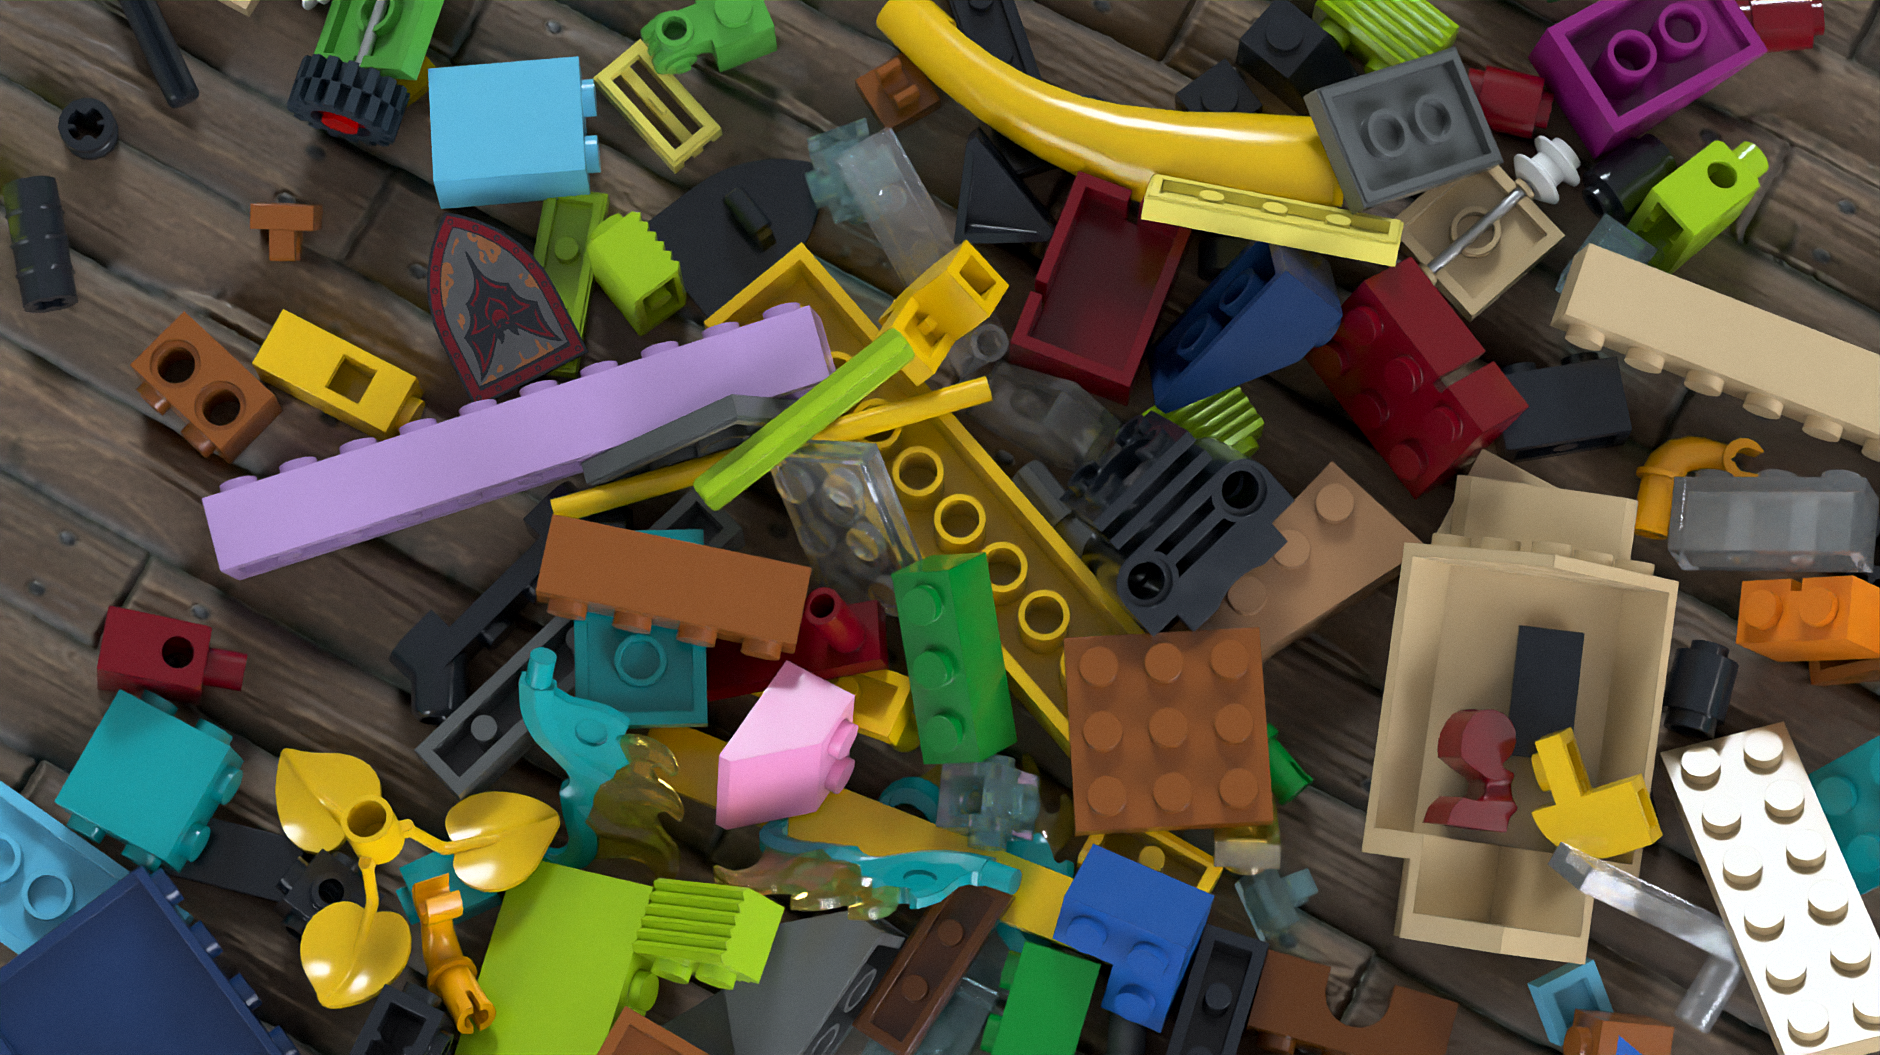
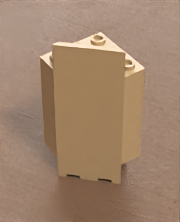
M1457 475L1449 534L1433 533L1431 544L1404 543L1361 851L1404 858L1394 936L1498 954L1585 965L1596 886L1637 892L1643 847L1608 858L1589 859L1563 851L1550 842L1541 832L1531 812L1544 803L1554 801L1551 790L1544 792L1540 788L1533 770L1532 758L1510 756L1503 763L1505 769L1514 773L1515 777L1511 783L1513 799L1518 807L1517 811L1510 817L1507 833L1478 831L1422 822L1428 807L1439 796L1462 797L1468 791L1466 779L1438 758V738H1440V733L1446 721L1452 714L1462 709H1494L1508 717L1519 625L1585 633L1573 734L1592 788L1642 773L1650 796L1679 581L1653 576L1654 564L1631 560L1639 501L1623 497L1476 476Z

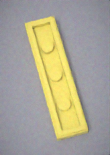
M1160 174L1151 176L1141 214V219L1391 267L1396 265L1404 222L1398 219L1361 212L1352 215L1350 210Z

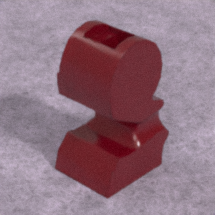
M1462 709L1452 714L1446 721L1440 733V738H1438V758L1466 779L1468 791L1462 797L1439 796L1428 807L1422 823L1507 833L1510 817L1517 811L1518 807L1513 799L1511 783L1515 777L1514 773L1503 767V763L1507 761L1514 751L1516 731L1511 720L1504 713L1494 709Z

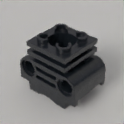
M1150 410L1145 416L1137 415L1127 421L1114 437L1116 444L1099 461L1096 462L1093 459L1078 468L1068 480L1067 485L1069 489L1059 500L1077 515L1076 518L1084 527L1093 532L1084 545L1082 562L1096 576L1104 591L1130 617L1140 623L1154 637L1174 617L1195 632L1218 610L1223 597L1240 577L1252 569L1264 565L1288 541L1272 522L1295 500L1273 475L1257 461L1218 439L1209 437L1195 439L1186 429Z

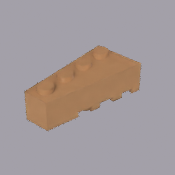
M1331 461L1272 523L1288 542L1264 565L1256 567L1240 577L1229 588L1218 610L1197 630L1260 627L1262 663H1264L1278 651L1294 641L1306 637L1320 628L1321 624L1351 605L1355 606L1374 594L1378 588L1399 576L1405 542L1424 543ZM1178 621L1169 632L1192 630Z

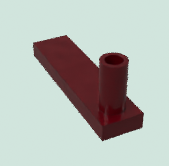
M827 587L818 588L812 591L805 599L804 613L801 619L795 653L781 652L780 660L776 661L741 653L742 643L716 638L715 647H706L707 702L765 691L786 660L824 680L889 669L885 608L877 599L847 605L835 590Z

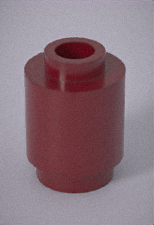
M1735 0L1768 49L1766 53L1812 49L1814 36L1824 35L1825 22L1822 0Z
M1486 65L1485 71L1469 68V80L1490 130L1531 139L1534 127L1546 129L1554 92L1543 90L1544 77Z

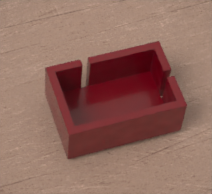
M1078 171L1035 278V292L1030 291L1011 338L1009 362L1128 406L1190 249L1195 229L1141 219L1145 195L1139 207L1138 223L1134 224L1126 221L1130 213L1132 190Z
M1412 257L1397 263L1395 267H1390L1363 281L1341 305L1343 317L1334 336L1320 348L1313 347L1304 356L1415 500L1461 474L1478 457L1482 448H1488L1529 407L1494 361L1448 387L1441 381L1445 376L1478 359L1485 352V349Z

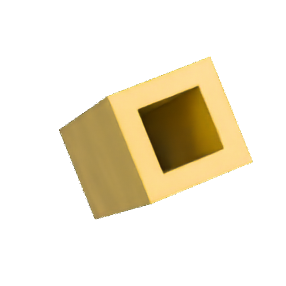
M284 309L252 362L262 381L379 441L399 436V428L407 423L420 420L425 408V401L421 400L424 393L417 377Z

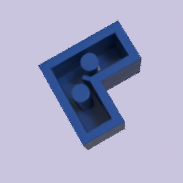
M1093 844L1064 896L1052 939L1071 946L1079 952L1089 954L1112 964L1101 1007L1122 1016L1128 1021L1141 1024L1161 1033L1188 982L1215 896Z

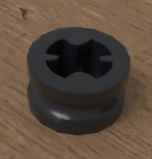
M81 98L72 101L63 109L59 117L58 130L61 139L74 156L83 160H97L105 157L113 151L118 142L119 127L111 110L103 102L95 98ZM97 117L103 119L97 122L102 131L98 138L95 139L92 136L86 135L80 141L74 139L80 137V133L75 127L80 120L83 119L85 122L92 123Z

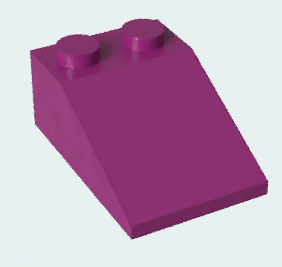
M1600 0L1547 28L1528 56V59L1539 76L1545 78L1544 84L1550 92H1554V99L1593 159L1596 160L1615 150L1629 138H1637L1763 56L1768 49L1735 0Z

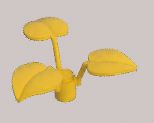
M289 748L283 749L277 768L275 794L277 811L284 832L297 848L316 855L322 848L332 854L340 849L348 839L354 852L359 857L358 866L362 871L366 894L365 908L348 901L333 903L316 913L308 922L303 932L300 944L302 966L317 994L320 1004L330 1009H338L364 1003L379 995L385 984L390 986L395 982L404 970L411 952L412 938L410 927L404 917L398 913L377 912L379 896L375 867L376 865L393 860L401 852L406 838H411L441 855L454 854L453 866L455 873L470 888L482 892L506 891L524 882L540 864L560 826L558 812L546 803L526 795L496 791L482 792L461 800L449 810L445 826L451 841L445 842L415 827L410 819L398 821L390 804L382 798V787L376 772L363 760L341 753H311Z

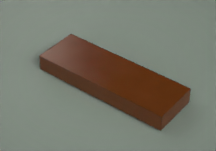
M969 884L958 887L941 902L930 905L851 1026L896 1055H914L1016 897L986 886Z

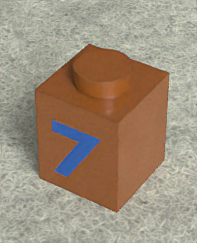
M1575 1008L1573 1025L1567 1030L1564 1038L1563 1053L1564 1055H1670L1674 1027L1647 1015Z

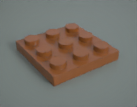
M1260 627L1196 630L1195 632H1160L1154 637L1150 633L1064 638L1063 648L1075 836L1272 825L1274 819Z

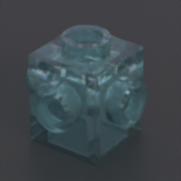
M866 117L807 138L809 156L815 169L805 173L807 184L817 209L828 205L835 224L848 219L851 224L868 222L882 215L885 212L884 206L895 203L890 183L900 180V175L888 144L876 146Z
M992 755L976 763L942 764L936 827L967 836V846L979 850L1006 851L1007 841H1033L1035 820L1040 811V795L1038 792L1040 777L1015 769L1016 759L1001 755Z

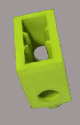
M1715 140L1650 190L1624 229L1621 237L1648 266L1669 274L1674 273L1740 216L1760 188L1758 178L1768 171L1769 164L1767 158L1751 142L1744 141L1731 151L1724 142Z

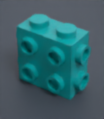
M119 689L54 802L71 816L66 826L82 836L100 844L104 836L108 835L126 845L121 853L122 856L139 866L143 863L148 871L154 873L158 870L160 864H163L180 873L186 861L193 862L205 848L210 836V827L206 825L219 804L226 805L237 792L243 777V771L240 770V767L244 760L229 746L233 736L216 725L199 718L195 727H192L174 717L178 708L164 698L148 690H144L140 698H137Z

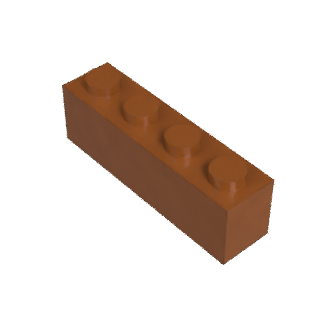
M552 514L536 587L537 601L548 603V613L558 617L585 620L587 612L613 617L611 625L625 631L649 634L652 625L678 630L676 639L688 644L715 647L716 638L742 643L741 653L776 661L780 660L781 652L795 653L812 568Z

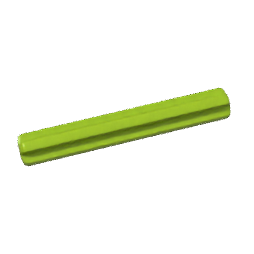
M895 328L887 330L697 477L693 483L695 491L713 511L720 510L911 362L915 357L911 345Z

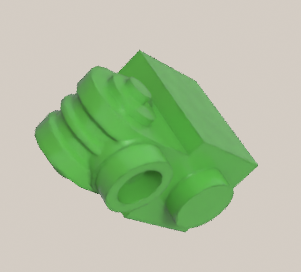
M694 0L695 4L678 11L672 10L656 15L640 31L645 45H648V54L653 56V67L658 74L662 75L688 72L691 70V65L697 61V55L712 53L717 68L721 73L777 51L775 27L764 0Z

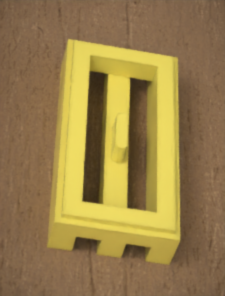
M639 39L593 79L598 90L676 174L685 166L684 162L691 156L695 158L704 151L703 146L710 140L714 142L722 136V129L673 74L662 75L655 71L652 64L653 56L648 54V47ZM638 60L697 124L700 129L692 135L635 73L630 67ZM620 76L681 143L677 149H674L619 89L613 82L615 78Z

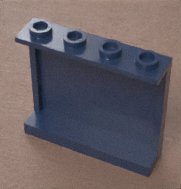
M142 863L0 968V1055H301V1053L280 1025L270 1032L267 1030L254 1012L263 1004L240 972L233 978H228L214 959L224 952L201 920L190 927L175 907L184 900V897L162 868L151 874Z

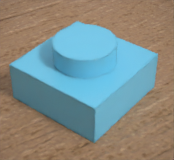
M1586 957L1585 965L1567 963L1527 983L1548 1039L1551 1043L1558 1046L1564 1044L1566 1032L1573 1025L1575 1008L1614 1012L1593 959Z

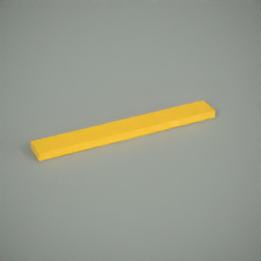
M690 727L650 728L631 774L635 778L716 809L719 755L728 742ZM845 788L839 794L830 791L816 812L788 817V837L798 840L858 846L863 853L870 856H886L920 850H952L994 857L996 862L1019 869L1022 873L1021 884L1017 892L1013 894L1016 898L1000 921L1001 923L1109 966L1112 965L1052 939L1064 896L1073 881L1071 877ZM763 822L754 825L762 828L768 822Z

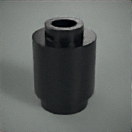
M1646 133L1639 139L1631 137L1583 174V184L1585 187L1582 191L1583 200L1590 211L1599 219L1607 220L1609 218L1616 223H1623L1636 213L1650 190L1677 169V164L1669 149L1654 135Z
M1692 640L1690 648L1676 649L1662 704V710L1666 712L1663 724L1665 728L1694 738L1714 739L1717 726H1722L1725 723L1739 668L1737 662L1728 658L1730 650L1727 647L1710 641Z

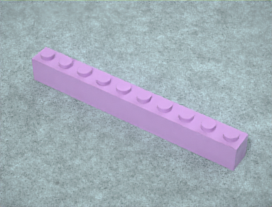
M797 302L777 305L763 312L764 320L740 327L738 322L721 323L704 330L701 333L703 339L679 346L676 341L658 343L642 350V359L618 366L617 361L595 363L583 368L580 371L581 378L560 385L557 384L556 380L535 382L520 389L521 397L500 404H497V401L494 399L476 401L460 408L459 417L437 423L436 419L433 418L416 420L400 427L399 436L377 442L376 438H361L340 446V455L318 462L316 457H302L285 462L279 466L280 474L257 480L256 476H242L228 480L219 486L220 493L202 498L220 571L240 581L582 473L581 462L731 394L798 400L836 371L822 320L810 305L802 308L800 303Z

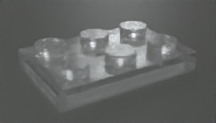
M810 439L770 471L797 533L798 541L812 568L819 588L827 587L835 590L847 605L877 599L885 608V616L898 617L891 574L923 558L877 444Z

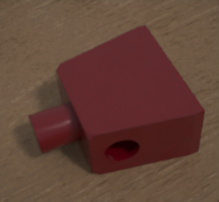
M109 605L97 664V689L117 693L121 689L131 695L141 696L144 690H148L165 700L200 704L203 685L241 692L248 654L210 647L212 627ZM182 654L188 657L191 662L186 667L173 668L164 660L170 655Z

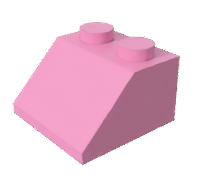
M786 660L719 755L716 825L729 830L816 812L830 791L839 794L847 784L855 766V760L850 758V748L858 732V725L853 723L855 695Z

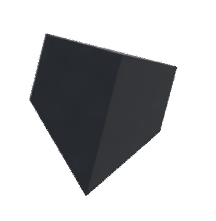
M980 126L969 134L966 143L954 244H962L966 239L970 244L1047 242L1052 238L1058 222Z

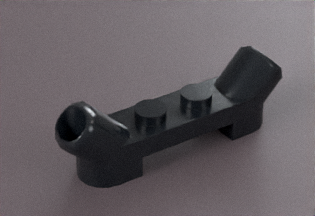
M568 480L557 486L523 518L528 533L536 542L450 627L431 609L393 649L389 656V662L411 681V714L419 722L428 725H441L469 698V662L484 647L492 651L500 646L516 627V623L512 619L529 602L534 606L542 603L537 601L536 587L552 514H554L550 500L579 492L580 490L571 481ZM627 505L579 518L580 520L634 531L633 510Z

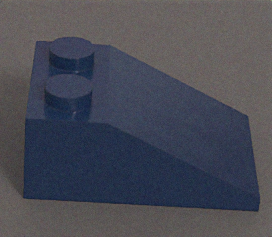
M1251 240L1151 346L1147 359L1156 407L1167 414L1296 363L1313 347L1320 348L1325 345L1338 330L1341 318L1343 317L1329 261L1317 252Z

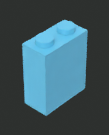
M578 56L428 69L433 182L441 209L544 201L547 198L590 194L589 173H601L598 136H587L586 117L597 116V100L594 79L583 80Z

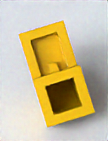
M966 239L962 244L928 268L898 296L878 320L883 327L874 340L887 330L893 328L905 337L911 345L915 357L900 370L916 386H919L935 374L957 340L990 317L1009 285Z
M1571 727L1546 734L1535 741L1538 753L1532 755L1533 770L1540 788L1544 792L1551 790L1554 801L1542 804L1531 813L1541 832L1558 848L1575 856L1600 859L1652 845L1663 836L1642 773L1592 788Z

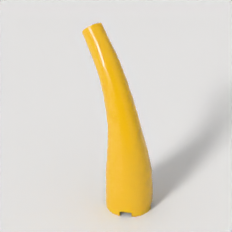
M889 0L877 17V27L918 69L984 123L1039 158L1077 176L1078 171L1132 190L1131 200L1141 203L1143 196L1146 194L1151 176L1160 174L1334 208L1342 207L1343 192L1313 120L1309 116L1240 112H1182L1120 105L1082 97L1026 75L994 57L956 28V22L932 0Z

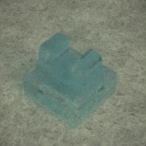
M1273 861L1249 870L1234 885L1259 940L1264 942L1285 934L1300 920L1295 908L1306 904L1309 901V897L1319 892L1308 868L1280 878Z

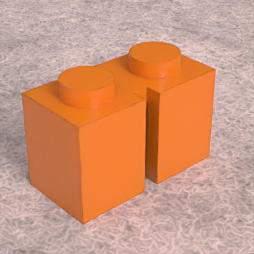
M1853 575L1803 578L1802 583L1794 579L1742 581L1736 644L1777 662L1880 658V588Z

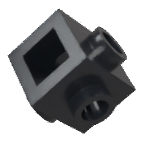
M322 848L309 863L298 856L275 886L285 895L272 911L283 918L280 923L282 929L297 942L301 943L302 935L308 922L326 906L336 902L348 901L365 908L366 894L362 871L357 862L337 851L331 855ZM378 891L380 903L384 895ZM320 896H322L323 898H325V900L327 901V903H325V902L320 898Z

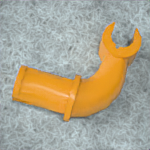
M1690 435L1668 440L1650 454L1644 466L1637 467L1636 476L1641 478L1637 496V501L1639 502L1634 534L1655 540L1667 539L1678 487L1685 486L1687 479L1685 476L1688 472L1699 469L1716 470L1718 476L1724 482L1740 486L1752 481L1759 475L1741 471L1731 459L1736 456V453L1757 457L1764 450L1757 442L1749 438H1739L1728 444L1705 437Z
M449 873L417 882L412 886V897L417 915L421 921L422 952L428 974L427 988L430 992L442 998L443 1003L454 1019L456 1028L462 1034L474 1033V1026L468 1017L473 1019L479 1031L484 1030L494 1021L496 1009L477 982L476 966L471 959L463 956L456 936L453 919L463 914L460 891L450 892Z

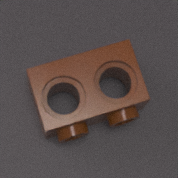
M185 311L130 364L142 382L135 391L159 415L163 416L171 409L187 425L180 433L206 458L216 451L228 464H231L283 411L275 395ZM180 360L195 362L194 372L186 381L181 383L165 381L166 372L173 363ZM228 401L240 404L239 414L233 422L222 426L210 423V415L217 405Z

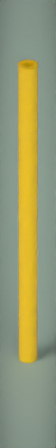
M986 376L839 417L784 460L993 401ZM736 447L551 499L553 513L579 519L691 487L697 477Z

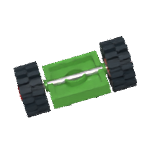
M333 0L313 56L306 55L301 61L286 104L288 105V111L295 113L294 117L301 121H309V126L315 129L323 128L327 130V134L334 137L341 135L346 137L347 141L358 144L360 140L367 146L374 147L377 144L382 147H387L389 144L393 145L410 98V93H407V89L403 85L396 84L397 80L395 79L417 80L444 0Z

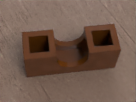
M1267 950L1244 1031L1246 1034L1257 1036L1256 1047L1280 1055H1293L1295 1047L1321 1055L1446 1054L1458 1002L1395 985L1389 994L1382 1019L1367 1027L1347 1026L1332 1015L1326 1003L1325 993L1331 971L1330 966Z

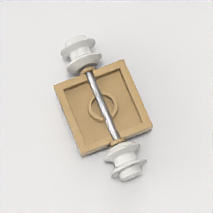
M1538 136L1534 140L1537 154L1533 158L1523 154L1514 156L1516 181H1513L1498 165L1491 170L1425 191L1394 218L1404 222L1399 248L1408 258L1412 257L1433 285L1439 289L1469 322L1473 321L1563 242L1565 235L1532 201L1536 199L1549 204H1556L1559 201L1556 187L1561 182L1570 186H1577L1580 183V177L1576 170L1581 165L1580 160L1572 148L1562 139L1555 138L1551 141L1544 136Z

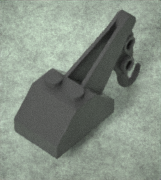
M852 910L780 923L759 984L748 983L742 980L741 982L736 981L733 990L723 989L661 1027L709 1055H835L852 1030L853 1026L851 1025L909 936L882 917Z

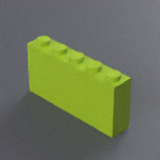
M541 861L536 870L524 882L506 890L477 981L488 1000L495 1006L496 1016L492 1024L479 1031L473 1019L468 1017L474 1026V1033H461L454 1055H596L625 1006L645 1017L646 1011L650 1010L656 1001L659 991V979L657 975L651 972L653 962L635 953L631 943L638 940L636 931L642 928L640 919L647 915L645 906L651 903L649 894L655 891V887Z

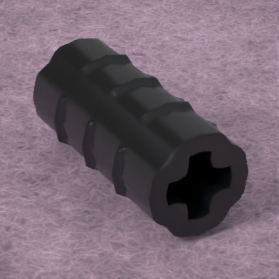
M32 176L6 183L2 186L6 209L4 217L8 221L12 243L10 248L13 250L17 271L15 277L19 283L24 311L46 313L78 303L74 280L75 271L71 263L68 246L70 241L67 239L68 236L66 235L63 218L65 212L62 210L56 178L51 176Z

